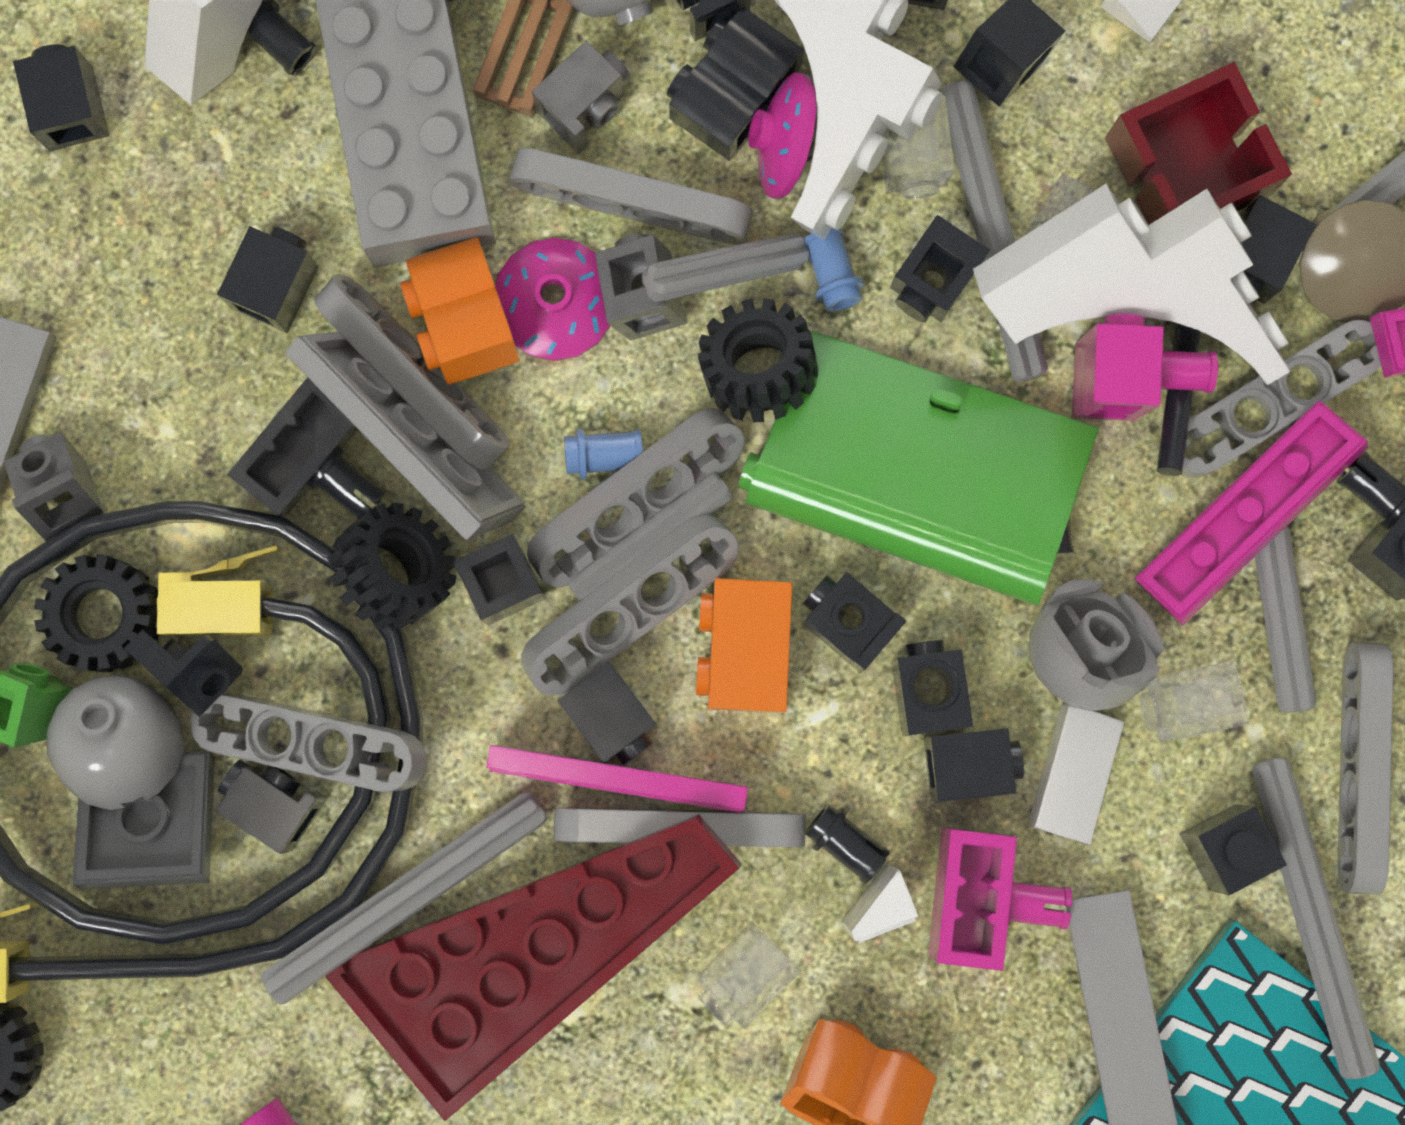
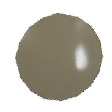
M1365 200L1345 204L1336 210H1325L1315 217L1312 222L1316 226L1303 249L1299 262L1301 287L1304 290V296L1308 303L1330 319L1345 323L1353 320L1370 322V317L1379 312L1400 308L1405 303V213L1393 204Z

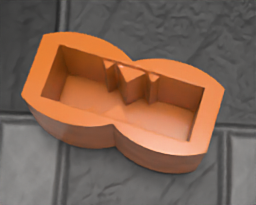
M478 236L405 260L411 279L400 282V286L411 318L424 316L428 330L416 335L429 371L441 367L447 385H451L520 362Z
M819 1019L805 1036L780 1104L797 1117L813 1125H922L937 1077L922 1066L921 1061L915 1055L900 1049H880L865 1038L862 1031L851 1023L841 1020L827 1021Z

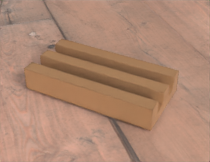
M508 0L474 85L473 92L475 97L533 118L536 108L531 91L550 74L575 8L567 0ZM529 2L533 5L499 90L492 88L525 3ZM547 9L556 12L523 98L514 96L513 94Z

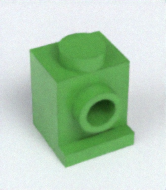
M12 663L9 670L3 671L0 669V742L14 748L47 740V729L54 711L73 688L64 685L58 677L50 675L47 669L34 664Z

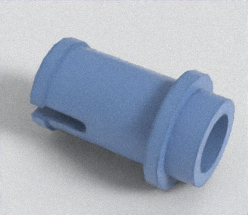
M831 228L825 240L812 233L804 238V246L810 250V261L819 289L815 292L817 302L824 303L828 312L841 311L855 306L861 302L860 290L864 288L863 279L854 275L842 238L841 228L839 230Z
M576 429V436H564L567 474L579 473L580 480L586 479L587 473L618 471L643 453L640 430L584 435L583 429Z

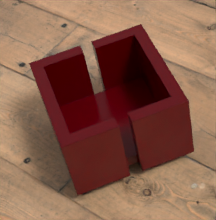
M1235 62L1120 114L1105 136V140L1128 186L1131 187L1139 182L1143 186L1135 200L1148 225L1205 189H1208L1220 209L1232 202L1236 210L1239 211L1248 207L1259 195L1266 198L1271 196L1292 175L1267 124L1255 128L1237 148L1233 139L1244 132L1258 116L1260 110Z

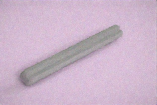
M969 80L948 84L942 88L941 104L976 239L979 243L990 249L984 260L986 261L1013 244L1015 239L976 90ZM999 323L1013 379L1021 382L1043 376L1047 372L1048 366L1039 333L1015 344Z
M1274 758L1259 762L1252 768L1253 777L1270 834L1287 863V866L1281 868L1282 876L1340 1074L1345 1079H1359L1371 1076L1379 1072L1380 1064L1290 761L1287 758Z
M523 792L265 970L261 978L268 993L278 1004H286L545 824L547 818L537 800L529 792Z

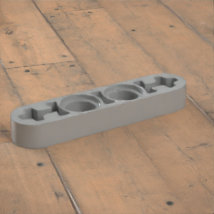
M530 148L518 149L509 179L512 186L532 195L728 244H742L745 242L753 213L752 209L746 204L728 197Z
M336 274L315 297V304L321 314L459 456L480 470H488L510 446L509 440L502 429L457 383L447 385L441 367L428 370L420 345L361 285L341 274Z
M1365 320L1347 322L1285 360L1289 370L1293 367H1305L1316 376L1318 389L1312 399L1301 400L1289 391L1287 387L1288 373L1269 385L1259 376L1189 420L1188 433L1195 440L1203 438L1219 427L1227 438L1206 450L1204 454L1208 461L1207 464L1200 457L1189 460L1184 456L1183 472L1181 475L1187 478H1200L1216 471L1301 418L1319 400L1325 403L1375 372L1381 366L1371 323ZM1361 340L1365 344L1367 350L1361 354V361L1358 358L1352 359L1334 371L1327 362L1328 359L1346 349L1348 341L1354 343ZM1335 377L1339 379V384L1336 383ZM1252 399L1263 407L1266 414V422L1259 432H1247L1237 425L1234 418V409L1240 400ZM1212 415L1217 416L1218 423L1211 418ZM1187 436V441H1186V448H1187V447L1189 446V444H1190V440H1189V437H1188V436ZM1229 440L1236 445L1234 449H1231Z
M710 408L695 413L543 526L529 542L527 557L530 564L540 578L549 586L558 588L569 586L568 583L572 577L709 474L716 473L720 475L731 467L743 451L744 436L742 431L721 410ZM714 435L717 441L709 447L707 440ZM685 454L692 460L688 465L681 459ZM666 467H674L673 476L664 487L657 490H648L649 482L657 471ZM616 505L624 506L623 513L615 524L605 528L597 527L598 520L606 509ZM584 530L590 536L585 542L579 536ZM564 549L566 554L556 561L553 555L557 551Z
M707 514L695 516L685 521L534 635L523 649L521 665L535 688L548 695H559L570 691L711 585L715 578H720L734 565L738 556V542L735 535L714 516ZM709 538L713 550L708 555L703 556L699 544L704 539ZM678 557L683 560L682 562L689 569L685 574L673 563ZM658 572L669 573V584L661 595L649 599L641 596L642 585L649 576ZM605 611L619 613V621L611 633L600 637L590 635L591 623L597 615ZM575 635L579 637L586 647L581 652L570 640ZM555 654L562 664L552 671L544 661L549 656Z
M1351 642L1346 649L1343 661L1338 876L1341 888L1345 893L1379 895L1383 893L1388 879L1393 659L1388 645L1381 643Z
M222 694L200 717L194 712L191 715L190 729L195 741L200 747L210 752L374 791L394 792L410 789L416 786L423 778L427 768V755L423 744L416 736L407 732L239 694ZM223 714V717L233 721L248 722L246 732H225L223 727L216 725L217 715ZM278 717L286 721L291 731L289 746L280 754L271 748L267 739L269 726ZM333 730L341 732L348 744L346 759L337 767L331 765L326 760L323 752L325 738ZM394 751L395 757L403 759V767L401 771L392 772V767L387 764L366 761L369 752L382 753Z
M554 808L553 840L565 842L629 843L700 814L726 846L805 847L806 814Z

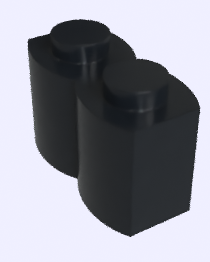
M742 7L731 20L723 16L716 22L703 45L708 50L706 56L694 68L688 64L682 67L667 90V96L671 98L669 103V119L728 161L738 153L748 140L750 124L756 111H767L771 99L783 81L794 72L799 71L802 66L804 53L802 47L745 7Z

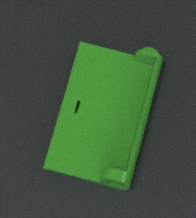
M812 331L811 336L818 364V377H813L815 387L811 395L801 391L804 403L796 410L788 402L783 405L786 416L775 420L761 455L753 452L749 454L739 481V488L748 491L746 504L1038 606L1054 565L1099 428Z

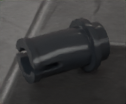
M263 0L247 30L244 40L247 42L256 41L284 68L287 74L295 75L311 61L316 53L317 46L313 42H309L278 13L279 4L276 1Z
M827 804L814 818L805 832V835L813 840L811 848L815 851L823 848L858 876L859 880L865 884L872 879L885 863L890 850L882 847L846 818L848 811L844 807L836 810L830 804Z

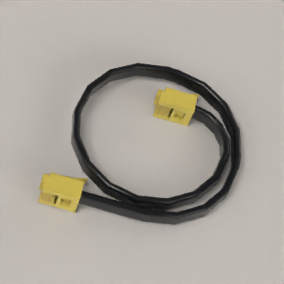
M163 501L80 518L9 565L0 576V626L33 580L95 539L172 523H208L281 537L336 573L341 568L329 566V557L336 550L283 516L203 501ZM276 545L219 561L214 566L205 570L158 573L157 634L171 637H201L205 634H208L210 637L272 636V618L306 624L338 645L359 676L368 715L367 723L389 728L391 716L382 672L355 632L312 605L272 598V585L260 580L200 581V578L243 570L249 561L281 552L280 546ZM373 614L369 618L374 624L375 615ZM393 622L384 629L376 627L386 643L401 717V731L416 736L423 744V716L406 634L402 628L395 629ZM369 752L366 762L382 763L384 752ZM399 759L397 771L402 770L403 759ZM355 786L352 798L311 860L249 904L175 921H165L91 907L28 866L0 824V877L5 883L35 901L34 903L0 912V921L5 916L37 907L38 903L76 929L163 945L250 926L328 873L374 803L376 791ZM416 786L392 793L386 828L344 892L282 936L200 954L29 957V940H0V1003H6L29 992V981L200 977L284 958L360 905L407 833Z

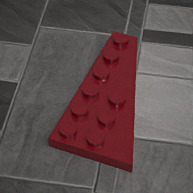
M698 814L365 949L325 977L443 1120L446 1121L740 869L742 863Z

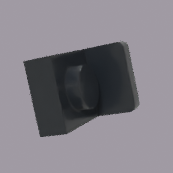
M142 629L124 648L199 717L243 672V667L208 634L201 636L186 651L172 638L162 647Z

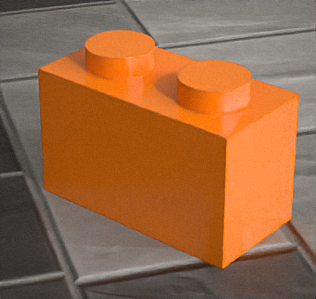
M715 578L714 594L701 593L699 631L712 632L710 657H698L696 695L708 696V710L766 713L786 712L792 582Z

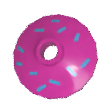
M794 72L783 81L771 99L767 111L757 110L749 128L748 143L751 148L758 149V173L764 194L773 199L780 200L788 195L799 180L807 161L814 135L817 110L816 92L811 77L802 73Z
M560 238L531 242L512 254L497 275L495 288L514 344L531 357L551 361L579 357L599 344L611 327L606 319L595 252L579 242ZM556 284L563 287L565 296L559 303L549 304L542 299V293L547 286Z

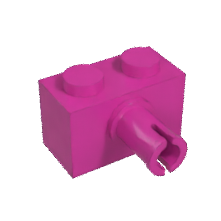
M1140 315L1105 316V324L1097 323L1075 343L1072 418L1135 421L1160 406L1161 389L1198 390L1212 393L1218 376L1217 354L1211 351L1207 353L1163 351L1164 327L1144 326L1145 317Z
M941 827L928 956L940 964L1003 971L1007 930L1010 922L1068 929L1071 913L1065 912V910L1044 908V905L1072 906L1071 888L1014 882L1013 871L1017 837L1006 834Z

